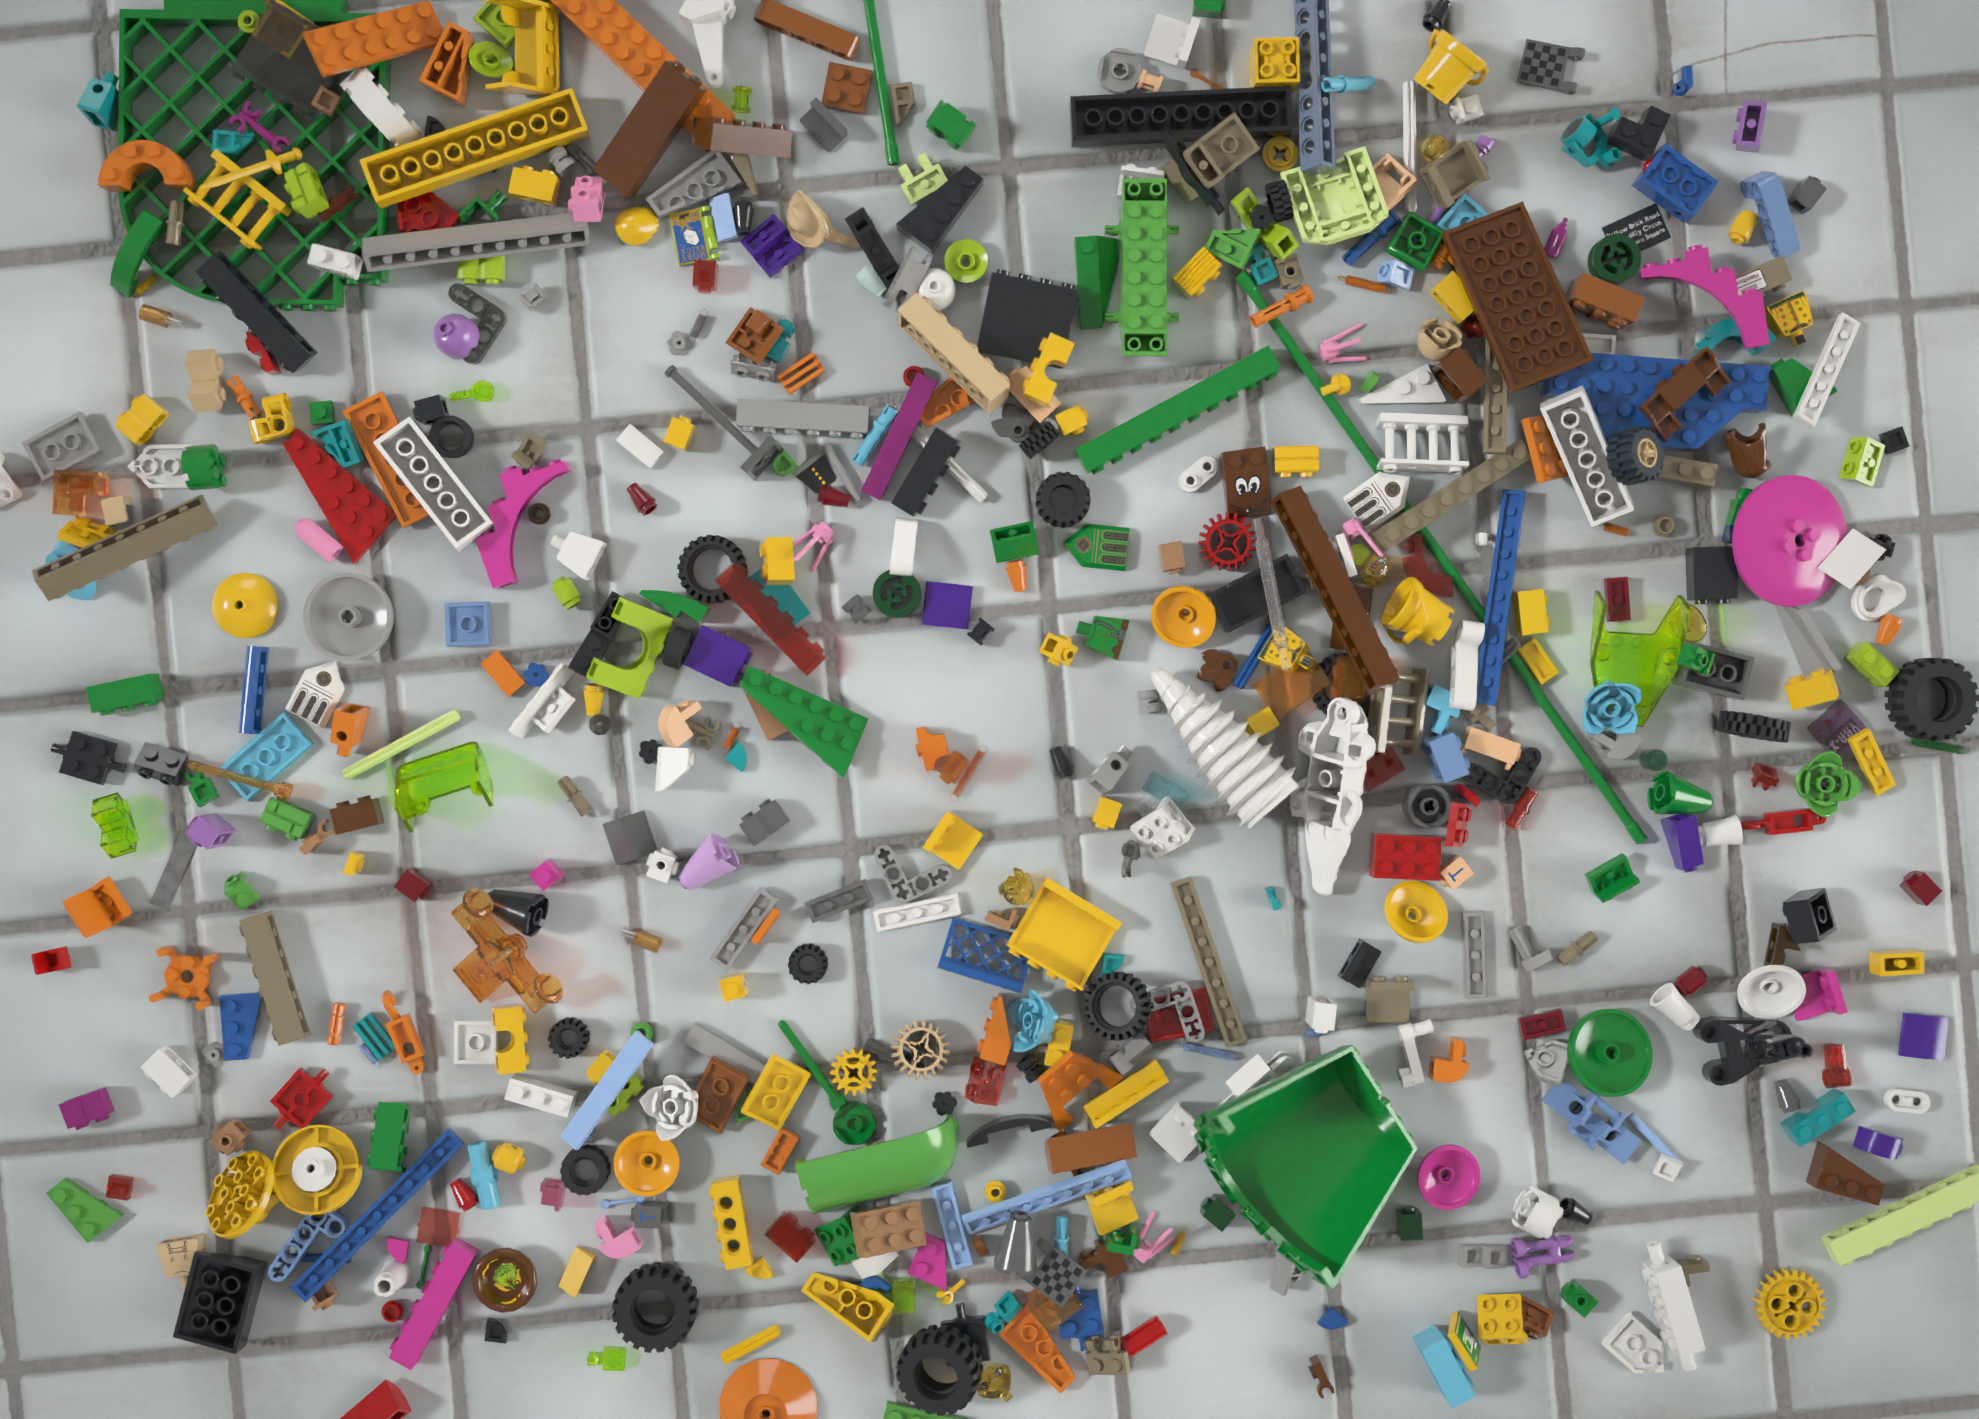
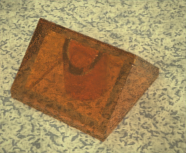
M1036 1288L1025 1295L1030 1312L1048 1333L1084 1307L1074 1291L1063 1308Z

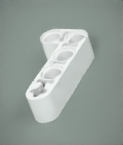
M1461 620L1453 633L1450 708L1473 711L1477 698L1478 646L1484 637V623Z

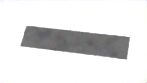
M184 825L150 901L151 904L167 911L196 847L190 841L191 837L186 834L189 828Z

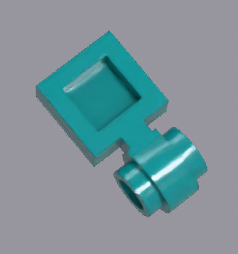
M1260 242L1255 245L1248 259V262H1255L1249 266V269L1258 287L1278 278V273L1270 256L1262 259L1265 251Z
M781 318L777 324L781 325L784 331L766 355L778 363L782 361L790 346V343L784 339L786 337L791 338L796 329L793 322Z
M1009 1290L994 1304L997 1311L990 1312L985 1316V1326L994 1334L1000 1333L1004 1328L1003 1320L1009 1323L1024 1308L1014 1293Z

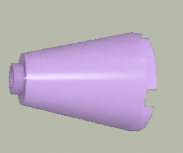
M712 833L710 836H707L679 872V884L684 889L694 890L735 871L740 865L739 859L733 849L729 851L725 846L728 842L724 838Z

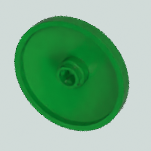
M1599 1009L1584 1015L1573 1027L1567 1044L1568 1062L1575 1078L1587 1090L1600 1096L1621 1097L1634 1092L1644 1083L1651 1070L1653 1051L1650 1038L1637 1019L1621 1010Z

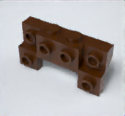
M1708 346L1702 348L1687 363L1682 364L1680 362L1670 371L1672 375L1667 379L1664 377L1654 385L1656 389L1637 407L1651 423L1649 426L1663 442L1668 440L1677 429L1683 426L1672 412L1676 411L1702 386L1714 397L1731 382V379L1721 368L1716 355Z

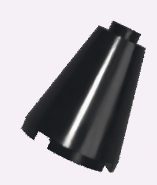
M494 889L487 893L484 900L488 911L529 937H533L539 932L542 927L539 923L541 919H546L549 909L548 898H545L546 896L536 893Z

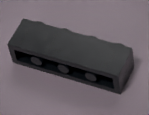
M936 427L891 503L913 517L917 516V514L921 515L927 506L925 502L929 495L933 496L939 486L936 484L939 477H944L950 466L947 465L951 457L955 459L961 449L958 445L961 441L943 429Z

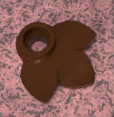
M1209 649L1202 652V658L1206 663L1199 669L1197 678L1206 682L1213 681L1216 692L1225 690L1231 684L1232 674L1238 668L1237 658L1230 653L1222 654L1217 649ZM1229 661L1231 663V667L1225 668L1223 666V662Z

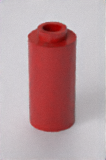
M1155 1315L1121 1337V1350H1127L1130 1357H1133L1166 1336L1168 1332L1158 1315Z

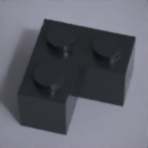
M1651 105L1642 113L1638 123L1622 116L1613 124L1608 135L1607 144L1645 161L1653 155L1671 114Z

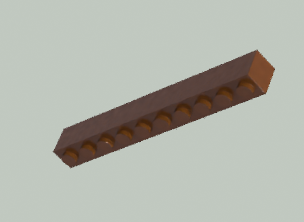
M1301 486L1279 493L1271 501V504L1369 695L1391 687L1400 680L1398 670L1393 665L1387 649L1383 646L1378 636V631L1368 617V612L1363 607L1356 589L1353 588L1348 578V573L1343 568L1337 552L1333 549L1326 531L1322 528L1318 515L1313 510L1307 494Z

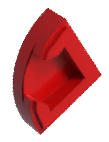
M1457 783L1453 788L1457 794L1473 806L1477 807L1481 801L1476 794L1460 783Z

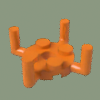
M171 945L157 949L156 954L159 957L168 955L171 962L164 971L167 986L161 991L151 994L149 996L150 1002L155 1003L163 1000L173 993L181 999L198 996L201 1001L195 1004L197 1010L211 1006L212 1000L206 993V990L210 985V976L212 975L210 966L219 960V954L212 953L202 958L191 954L179 956ZM186 970L193 973V980L191 982L184 979V972Z

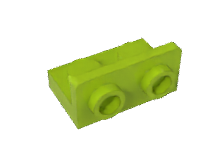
M1851 437L1839 478L1842 480H1852L1865 487H1873L1885 445L1869 437Z

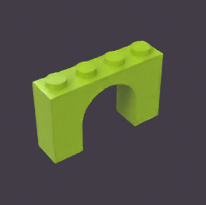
M619 597L611 617L634 626L640 631L643 638L642 652L633 663L625 666L613 665L594 657L586 678L602 686L639 699L646 691L647 679L653 673L655 660L664 648L663 641L666 634H669L672 629L673 618Z

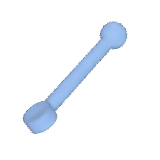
M638 1196L615 1201L605 1199L601 1202V1207L607 1209L611 1205L631 1202L643 1203L646 1197Z

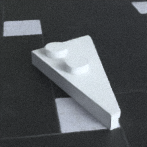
M1425 364L1360 398L1358 401L1360 404L1367 405L1387 403L1423 404L1443 403L1446 399L1428 364Z

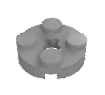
M1125 48L1111 50L1101 58L1098 66V78L1101 87L1113 94L1132 92L1137 86L1142 73L1140 61H1138L1132 51ZM1118 66H1122V70L1126 71V73L1117 76V73H1114L1113 70L1118 69Z

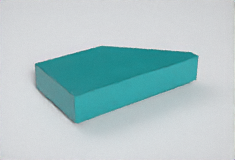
M213 130L212 152L217 149L223 154L238 155L257 138V134L255 132H244L240 135L238 131Z

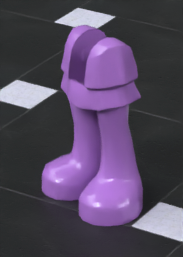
M1564 1235L1550 1236L1548 1239L1537 1241H1522L1521 1238H1511L1510 1249L1514 1256L1512 1261L1518 1278H1527L1530 1268L1548 1264L1558 1265L1561 1262L1564 1264L1574 1259V1251H1560V1248L1573 1244L1572 1238ZM1540 1250H1548L1549 1252L1540 1255L1524 1256L1526 1253Z

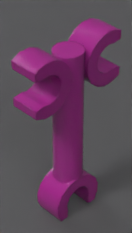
M250 101L244 104V111L229 118L228 123L230 127L236 123L241 124L238 128L240 135L246 132V125H248L270 142L273 151L278 155L282 154V149L277 145L284 144L286 147L290 146L286 137H276L256 121L261 117V110L258 108L255 112H250L249 110L252 108Z

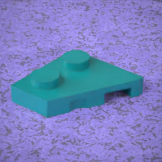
M349 419L311 431L315 438L319 437L326 444L324 448L335 456L336 461L343 468L365 461Z

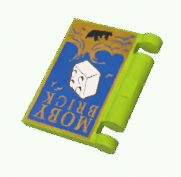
M710 206L669 214L679 266L720 258L719 253L710 255L709 250L718 249L712 216H702V213L711 211Z

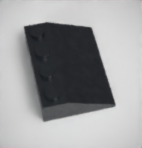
M194 1252L173 1337L237 1354L247 1344L267 1262L246 1256Z

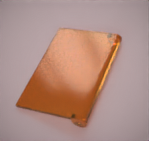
M1308 651V653H1307L1306 655H1308V656H1310V657L1313 658V656L1311 655V653ZM1315 660L1313 667L1309 671L1299 666L1296 673L1292 674L1276 668L1254 683L1253 687L1279 721L1332 682Z

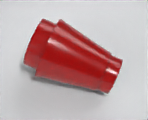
M458 1178L450 1184L459 1209L462 1208L466 1212L479 1203L478 1195L462 1178Z

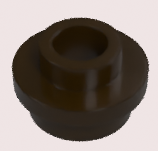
M543 503L533 504L528 511L530 521L537 525L547 523L551 516L550 509ZM539 510L543 511V516L541 518H538L536 516V513Z

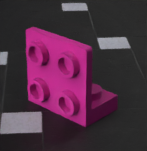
M1823 967L1801 974L1806 986V995L1800 1006L1793 1011L1795 1020L1802 1021L1827 1012L1839 1015L1848 1013L1835 970Z

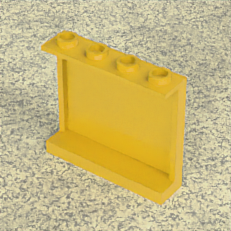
M1045 878L1006 946L1010 948L1008 950L1009 953L1018 958L1021 955L1028 959L1027 964L1037 970L1040 966L1046 969V975L1057 981L1059 977L1066 982L1064 986L1074 992L1077 989L1083 991L1085 982L1122 923L1051 879Z

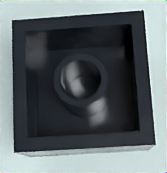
M1825 888L1801 890L1782 902L1783 914L1787 917L1789 924L1788 932L1794 944L1820 942L1837 930Z

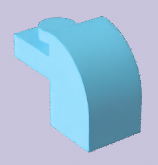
M1430 684L1427 690L1426 707L1437 711L1428 731L1441 735L1449 727V717L1458 719L1460 709L1450 708V691L1435 684Z

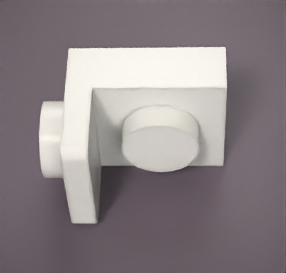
M1478 94L1462 99L1458 97L1453 100L1450 106V115L1452 119H1455L1457 125L1481 118L1484 115Z

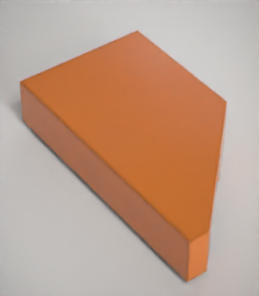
M773 908L750 941L756 945L760 943L781 914L779 910Z

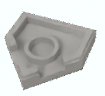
M1551 1039L1538 1047L1524 1051V1055L1539 1081L1557 1087L1561 1086L1569 1066L1566 1043Z

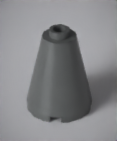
M1016 1211L1010 1215L994 1258V1268L999 1272L1010 1275V1271L1017 1272V1276H1029L1036 1272L1037 1260L1032 1218L1025 1211Z

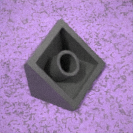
M644 810L603 824L616 865L644 857L658 850Z

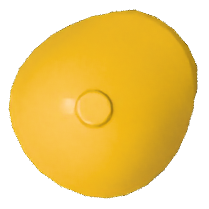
M646 207L625 209L615 219V230L618 237L624 243L632 246L646 243L657 232L659 226L656 214Z

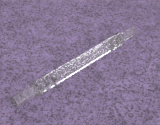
M1262 518L1253 519L1257 539L1255 545L1275 648L1279 652L1282 671L1290 670L1287 652L1289 645L1268 539H1265Z

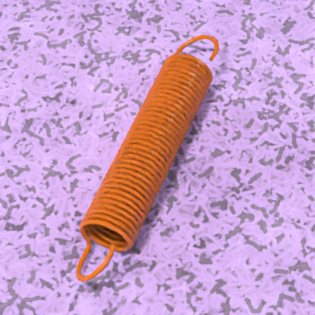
M1347 275L1346 280H1342L1350 286L1387 293L1385 292V287L1387 286L1382 283Z

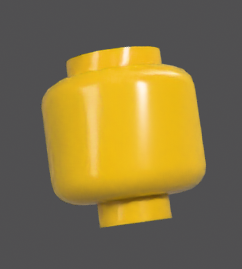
M505 1142L502 1145L499 1144L492 1157L494 1167L508 1174L515 1173L517 1169L521 1170L526 1161V1158L523 1157L524 1149L510 1142Z

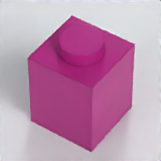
M548 859L532 871L529 876L542 891H545L561 879L564 873L552 859Z

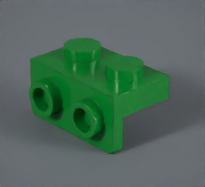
M1623 853L1585 874L1592 893L1602 903L1612 900L1617 895L1640 883L1639 878L1633 873L1629 861Z

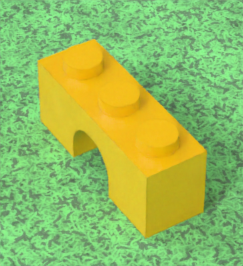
M1051 332L1048 339L1043 337L1039 346V350L1042 353L1039 359L1034 358L1030 370L1033 371L1031 378H1025L1021 390L1025 391L1022 396L1023 398L1047 408L1057 383L1046 377L1045 368L1049 365H1058L1064 368L1075 343Z
M519 1004L491 1007L493 1029L495 1031H509L511 1034V1042L506 1048L494 1050L496 1072L499 1075L526 1072V1065H529V1054L525 1052L524 1045L528 1043L527 1031H523V1022H526L525 1009H522V1006Z

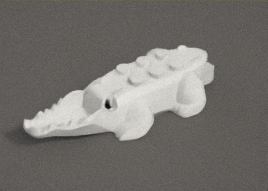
M1345 697L1335 698L1330 702L1327 709V718H1325L1324 722L1308 723L1300 731L1298 750L1309 756V771L1307 778L1299 781V786L1291 792L1289 800L1291 815L1304 818L1306 846L1312 872V887L1318 894L1323 896L1333 894L1332 887L1338 877L1336 875L1339 871L1338 867L1350 846V833L1362 813L1363 802L1360 797L1363 794V782L1367 770L1366 763L1376 750L1375 740L1368 734L1369 724L1366 721L1362 707L1355 701ZM1322 815H1330V819L1324 820Z

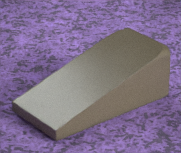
M748 154L730 156L754 198L759 200L760 196Z

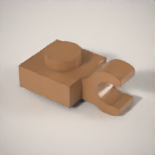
M328 819L319 823L317 834L311 833L302 840L304 844L299 850L304 855L314 852L327 840V837L335 833L334 828L329 832L325 830V825L329 822Z

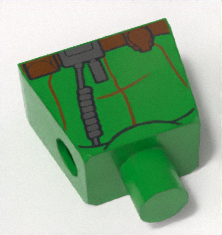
M1094 616L1091 624L1079 621L1075 633L1087 636L1085 646L1117 661L1130 620Z

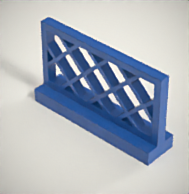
M953 917L937 968L1013 992L1022 993L1029 964H1027L1028 959L1026 957L1021 959L1016 957L1017 961L1008 966L1005 965L1000 954L1008 951L1010 948L998 952L993 941L1002 937L1008 942L1011 935ZM956 923L965 926L968 932L967 935L958 940L953 932ZM968 927L973 928V929H976V930L973 931V932H970V930H969ZM983 931L986 933L989 941L978 946L973 934ZM989 934L996 935V937L991 939ZM953 936L955 941L950 943L951 937ZM970 936L976 948L964 953L959 941ZM991 943L996 954L985 960L979 948ZM957 944L962 955L955 959L947 957L948 947ZM977 950L983 961L977 965H972L969 963L966 955ZM998 956L1004 968L995 972L990 970L987 961ZM964 957L966 962L960 961L958 959ZM1026 959L1025 964L1023 966L1021 961ZM1019 963L1023 970L1021 978L1012 977L1007 968ZM982 964H985V966H986L987 969L982 968V967H979V966L982 965ZM1005 970L1007 975L1001 974L1000 972Z

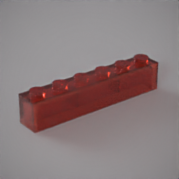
M732 562L714 581L793 663L808 676L826 659L822 654L825 650L817 642L812 644L807 639L810 635L802 626L797 628L792 623L795 619L786 610L782 613L777 608L780 603L771 594L767 597L762 592L764 587L756 578L753 581L749 579L746 575L749 571L741 563L736 565Z

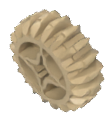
M916 1020L912 1022L913 1028L906 1023L904 1025L906 1032L902 1029L897 1031L901 1038L898 1036L893 1037V1040L898 1042V1045H891V1049H897V1053L891 1054V1057L895 1058L898 1056L899 1058L898 1061L894 1062V1065L897 1066L900 1063L903 1065L899 1070L901 1073L908 1069V1078L915 1072L916 1080L920 1078V1073L923 1074L924 1079H928V1071L932 1076H935V1067L939 1071L943 1069L939 1062L947 1063L948 1061L942 1055L950 1054V1051L943 1050V1047L949 1046V1042L942 1043L941 1041L946 1037V1034L938 1036L937 1033L940 1032L941 1028L937 1027L933 1031L934 1023L930 1022L927 1028L925 1027V1020L921 1021L920 1027H918ZM924 1032L919 1042L906 1040L911 1033ZM930 1036L937 1044V1054L928 1047ZM923 1043V1050L927 1053H921V1056L917 1057L918 1051L914 1046H920ZM903 1046L912 1052L913 1056L910 1064L903 1055ZM922 1057L935 1060L926 1068L916 1067Z

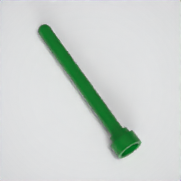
M785 1020L779 1021V1028L829 1096V1105L833 1111L840 1108L848 1101L844 1094L835 1091Z

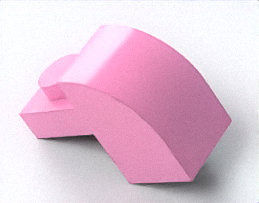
M607 1215L601 1217L595 1224V1231L598 1237L604 1239L599 1249L608 1257L616 1259L627 1257L639 1250L643 1244L633 1225L617 1233Z

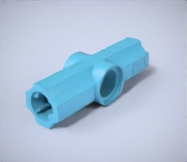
M478 1141L469 1144L467 1147L472 1165L470 1176L473 1186L477 1188L481 1210L500 1206L501 1202L496 1183L498 1181V1173L491 1160L488 1142Z

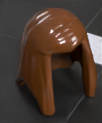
M1765 423L1758 424V430L1748 437L1740 434L1735 428L1724 433L1734 469L1742 477L1749 479L1759 477L1771 467L1770 461L1767 460Z

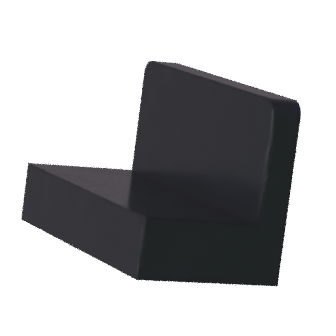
M1359 938L1337 976L1361 988L1381 955V951Z

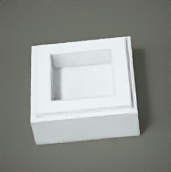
M1661 1153L1653 1169V1174L1674 1183L1683 1166V1162Z

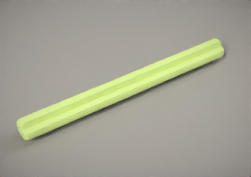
M452 710L344 768L342 774L345 779H352L461 719L459 712Z

